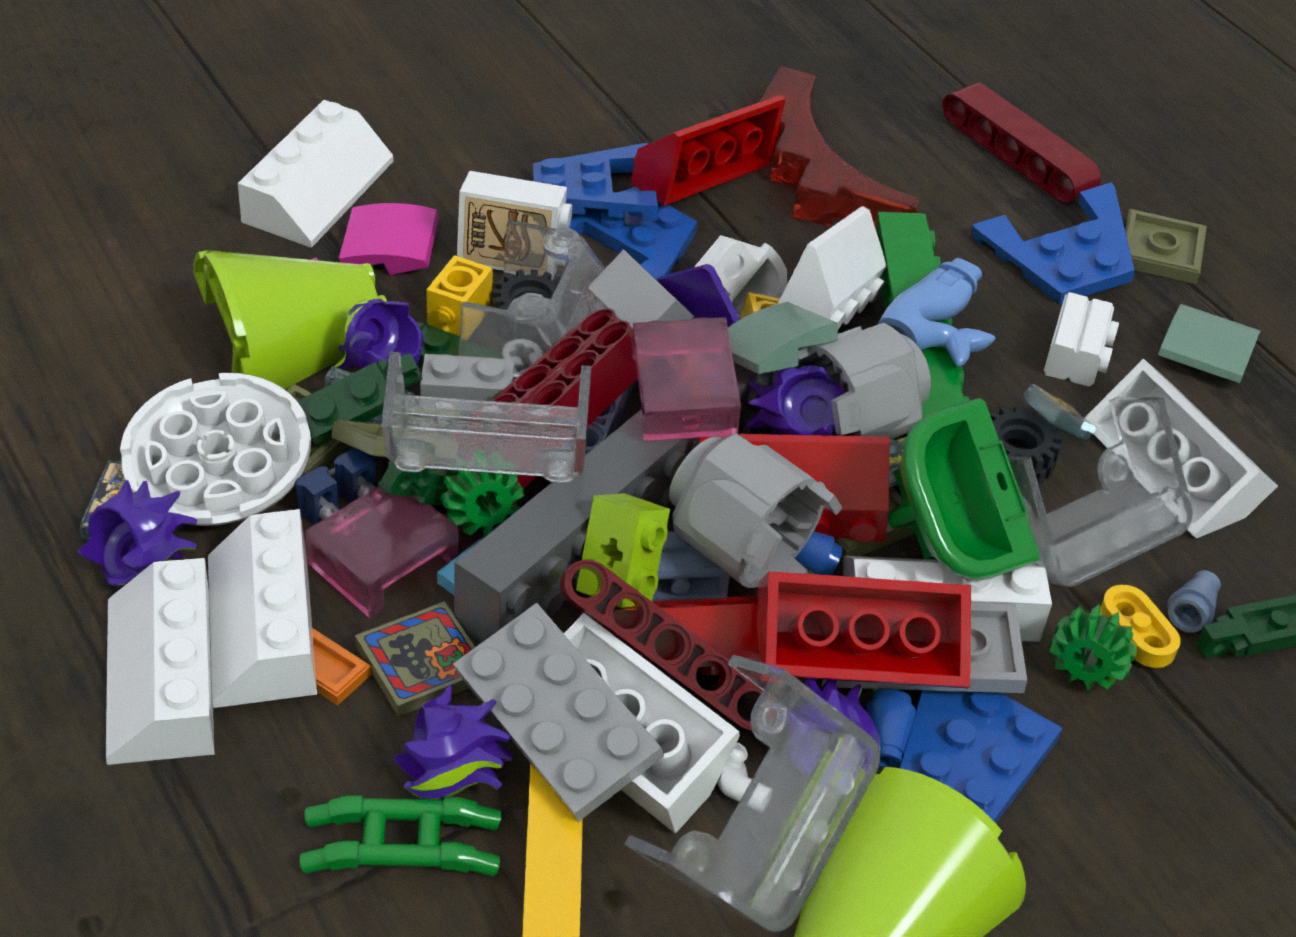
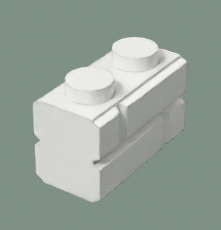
M1070 292L1065 295L1044 368L1047 376L1062 380L1070 378L1071 382L1090 387L1094 384L1098 371L1106 373L1113 348L1105 347V345L1113 346L1119 322L1111 321L1114 311L1112 303L1098 299L1089 301L1086 296Z

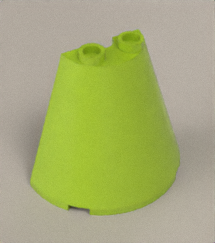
M211 250L198 252L194 258L193 274L205 305L217 304L233 344L232 373L263 378L283 389L343 359L345 352L339 351V344L344 343L347 315L356 303L363 299H382L384 302H387L384 295L377 296L375 275L370 263L352 264Z
M885 767L880 774H868L864 769L850 776L834 796L794 937H983L1019 909L1023 903L1026 893L1024 870L1017 852H1010L1008 854L998 840L1002 832L998 825L982 809L961 793L933 778L910 770Z

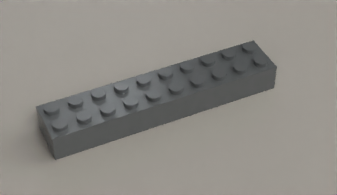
M711 352L708 356L731 389L706 396L700 393L702 397L696 398L690 386L693 398L679 378L455 561L454 616L467 636L477 644H481L536 603L539 604L549 617L554 616L566 600L560 590L562 573L570 564L582 560L594 495L626 493L669 508L670 512H672L676 507L669 499L671 482L686 456L699 445L700 433H761L763 428L748 429L746 426L762 409L749 404V401L759 398L756 392L749 386V382L752 380L763 386H768L772 382L773 371L758 374L721 355ZM694 374V376L696 377V379H697L698 381H695V380H692V381H694L695 383H700L699 379H698L697 376ZM711 383L706 384V389L715 390ZM580 569L572 578L574 592L577 588Z

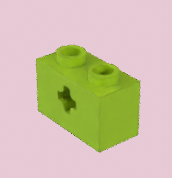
M626 493L594 495L582 560H595L603 564L652 601L658 586L657 574L663 545L667 539V523L670 509ZM580 569L576 591L592 596L598 588L597 578L593 572L587 569ZM623 599L616 606L625 608L635 606V604Z

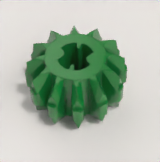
M474 453L470 466L466 467L464 463L456 461V469L459 472L457 476H444V484L448 490L440 495L442 504L445 508H448L446 515L452 524L460 525L463 531L470 536L478 529L481 530L483 535L490 534L493 525H501L507 520L505 517L508 514H514L520 509L516 500L522 498L524 494L523 488L517 482L518 474L512 466H504L502 460L495 455H492L485 462L481 455Z
M1099 604L1092 608L1090 614L1078 606L1076 610L1072 611L1070 617L1064 616L1063 619H1060L1055 628L1056 634H1054L1050 642L1049 651L1056 655L1054 669L1068 670V683L1077 678L1083 680L1087 691L1095 686L1096 681L1108 690L1114 685L1116 679L1123 680L1129 674L1132 667L1131 662L1134 661L1137 654V643L1131 641L1133 626L1118 625L1120 620L1119 612L1107 617L1102 614Z

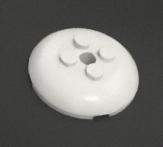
M219 373L220 379L193 384L190 378L178 382L153 396L135 413L121 441L122 472L125 481L129 480L132 493L139 489L143 481L148 483L151 498L163 497L180 491L179 498L169 511L197 519V526H216L247 519L250 515L259 514L276 504L291 491L296 484L297 478L301 477L308 462L311 448V436L306 415L292 395L280 386L252 375Z

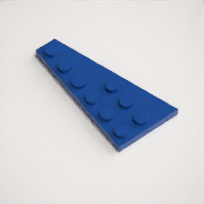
M922 690L900 769L923 774L951 787L976 804L997 824L1055 746L1063 728L1002 693Z

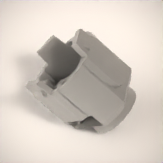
M881 323L862 330L859 326L838 334V341L798 348V366L791 368L798 369L803 366L823 367L829 374L830 379L837 382L845 391V394L831 400L836 436L890 437V440L909 433L914 424L922 419V404L928 399L931 390L930 370L917 344L891 326Z
M737 433L723 438L714 436L697 445L677 469L669 490L670 502L676 507L672 514L676 535L747 588L758 587V582L768 571L807 574L808 570L795 557L800 553L814 532L823 508H827L836 515L843 508L836 496L826 488L823 482H816L814 478L769 446H755Z

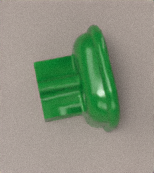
M977 398L931 412L918 420L905 439L900 468L894 470L902 494V503L897 509L888 513L887 521L889 525L895 529L901 527L912 529L917 536L925 559L933 556L953 574L969 580L992 579L1039 561L1040 553L1026 516L1028 514L1004 445L1002 441H999L985 401Z

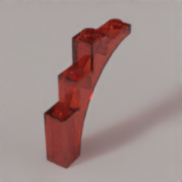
M780 66L760 102L779 95L786 98L773 149L774 157L770 180L797 187L793 216L830 227L835 218L843 220L861 206H864L870 210L875 226L878 212L918 213L921 199L893 190L866 177L843 161L827 145L815 126L810 110L816 75Z

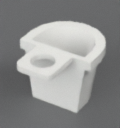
M720 235L695 266L710 264L715 268L739 317L748 292L781 298L787 286V269L777 252L766 243L760 248Z

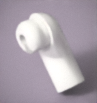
M736 742L717 781L718 787L726 796L759 813H763L769 804L773 790L748 778L744 764L748 752L743 745Z

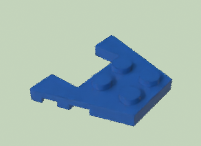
M648 143L559 159L549 158L542 162L533 163L534 182L567 187L566 203L572 204V214L585 215L586 208L608 209V217L623 218L625 216L624 211L641 212L643 220L658 221V204L655 191L613 192L611 173L633 172L637 149Z
M1112 182L1080 192L1078 204L1091 221L1053 233H1047L1034 239L1023 241L1006 215L972 224L971 236L979 244L986 242L995 249L996 257L1004 263L1011 261L1022 269V276L1058 304L1063 303L1065 295L1069 292L1088 296L1133 282L1135 270L1115 186Z
M633 187L621 192H634L641 190L637 187ZM657 202L658 221L643 220L641 212L624 211L625 216L623 218L608 217V209L586 208L585 215L572 214L569 229H564L563 239L571 242L581 234H586L618 254L624 249L656 280L661 276L669 275L674 264L679 263L696 234L697 221L669 205L663 206L659 202Z

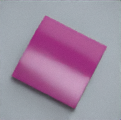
M380 203L353 207L339 256L340 262L352 264L370 263L371 265L384 263L389 275L427 268L439 220L437 209L401 203Z

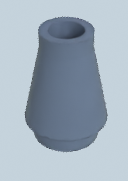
M1206 570L1197 572L1190 581L1169 597L1167 603L1168 615L1175 627L1185 632H1197L1202 630L1203 625L1213 622L1217 594L1221 587L1220 580L1214 573Z

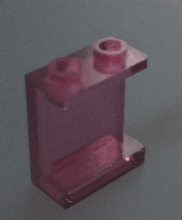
M726 317L673 321L653 320L633 323L632 356L636 359L642 402L641 427L643 441L738 434L741 403Z
M378 486L306 530L308 564L370 618L384 609V588L437 554L448 563L458 557L459 530L446 514H441L433 506L421 504L413 496L389 495Z

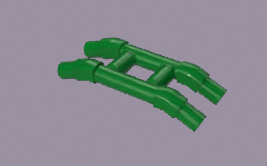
M346 795L332 798L327 803L309 806L305 809V820L309 828L332 823L339 825L348 822H362L364 820L362 844L359 841H339L326 844L324 848L302 852L300 854V866L305 874L327 869L334 871L344 868H358V865L441 867V870H456L464 873L472 871L494 877L499 869L500 857L498 855L478 851L474 846L457 842H442V845H439L440 821H443V824H457L465 827L472 825L491 831L497 830L501 820V811L477 805L476 801L460 797H444V800L363 798V795ZM386 820L419 821L417 844H384Z

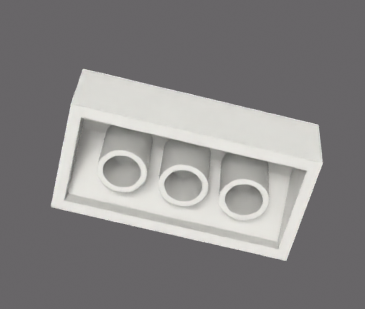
M323 100L238 182L241 222L312 248L393 163V154L358 111L341 106L335 102Z
M861 206L807 244L778 304L789 302L837 322L839 329L842 323L845 325L849 323L855 312L860 314L868 301L871 303L875 301L885 284V281L880 279L887 265L869 209Z
M1142 359L1085 417L1090 423L1084 420L1081 421L1196 538L1246 518L1278 487L1275 482L1145 359Z
M300 509L250 515L208 555L213 708L317 695L307 554Z
M865 556L843 557V573L847 577L971 585V603L1016 604L1021 641L1040 642L1052 606L1045 567L1030 564L992 579L969 580L953 574L937 560Z
M205 558L153 562L108 599L107 765L215 755L209 588Z
M583 613L564 635L661 746L664 754L663 758L621 790L676 834L711 795L740 736L739 731Z

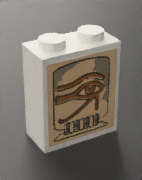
M469 171L459 192L457 256L497 270L515 273L517 270H523L524 274L530 275L531 269L538 270V276L548 272L552 274L551 279H554L559 264H566L569 253L570 241L563 239L564 229H569L572 217V204L566 203L567 187Z

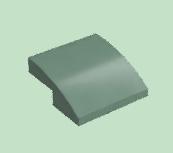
M784 302L758 310L732 324L711 341V351L758 374L798 366V348L838 341V323L792 303Z
M1180 304L1158 355L1240 383L1261 330Z

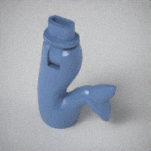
M955 258L952 262L942 263L939 268L933 270L918 283L899 294L888 306L878 324L885 323L900 334L909 337L917 344L921 351L931 347L946 349L957 367L964 365L968 361L970 352L981 351L995 340L994 335L981 330L957 329L951 325L936 322L952 318L960 313L969 303L971 296L977 291V281L982 277V272L979 267L961 258Z

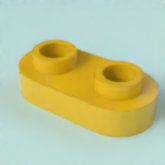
M1116 585L1109 588L1104 595L1100 607L1102 614L1110 617L1119 612L1120 620L1118 625L1133 626L1131 641L1137 643V654L1134 659L1142 665L1152 668H1161L1171 664L1180 646V636L1176 629L1140 589L1130 585Z

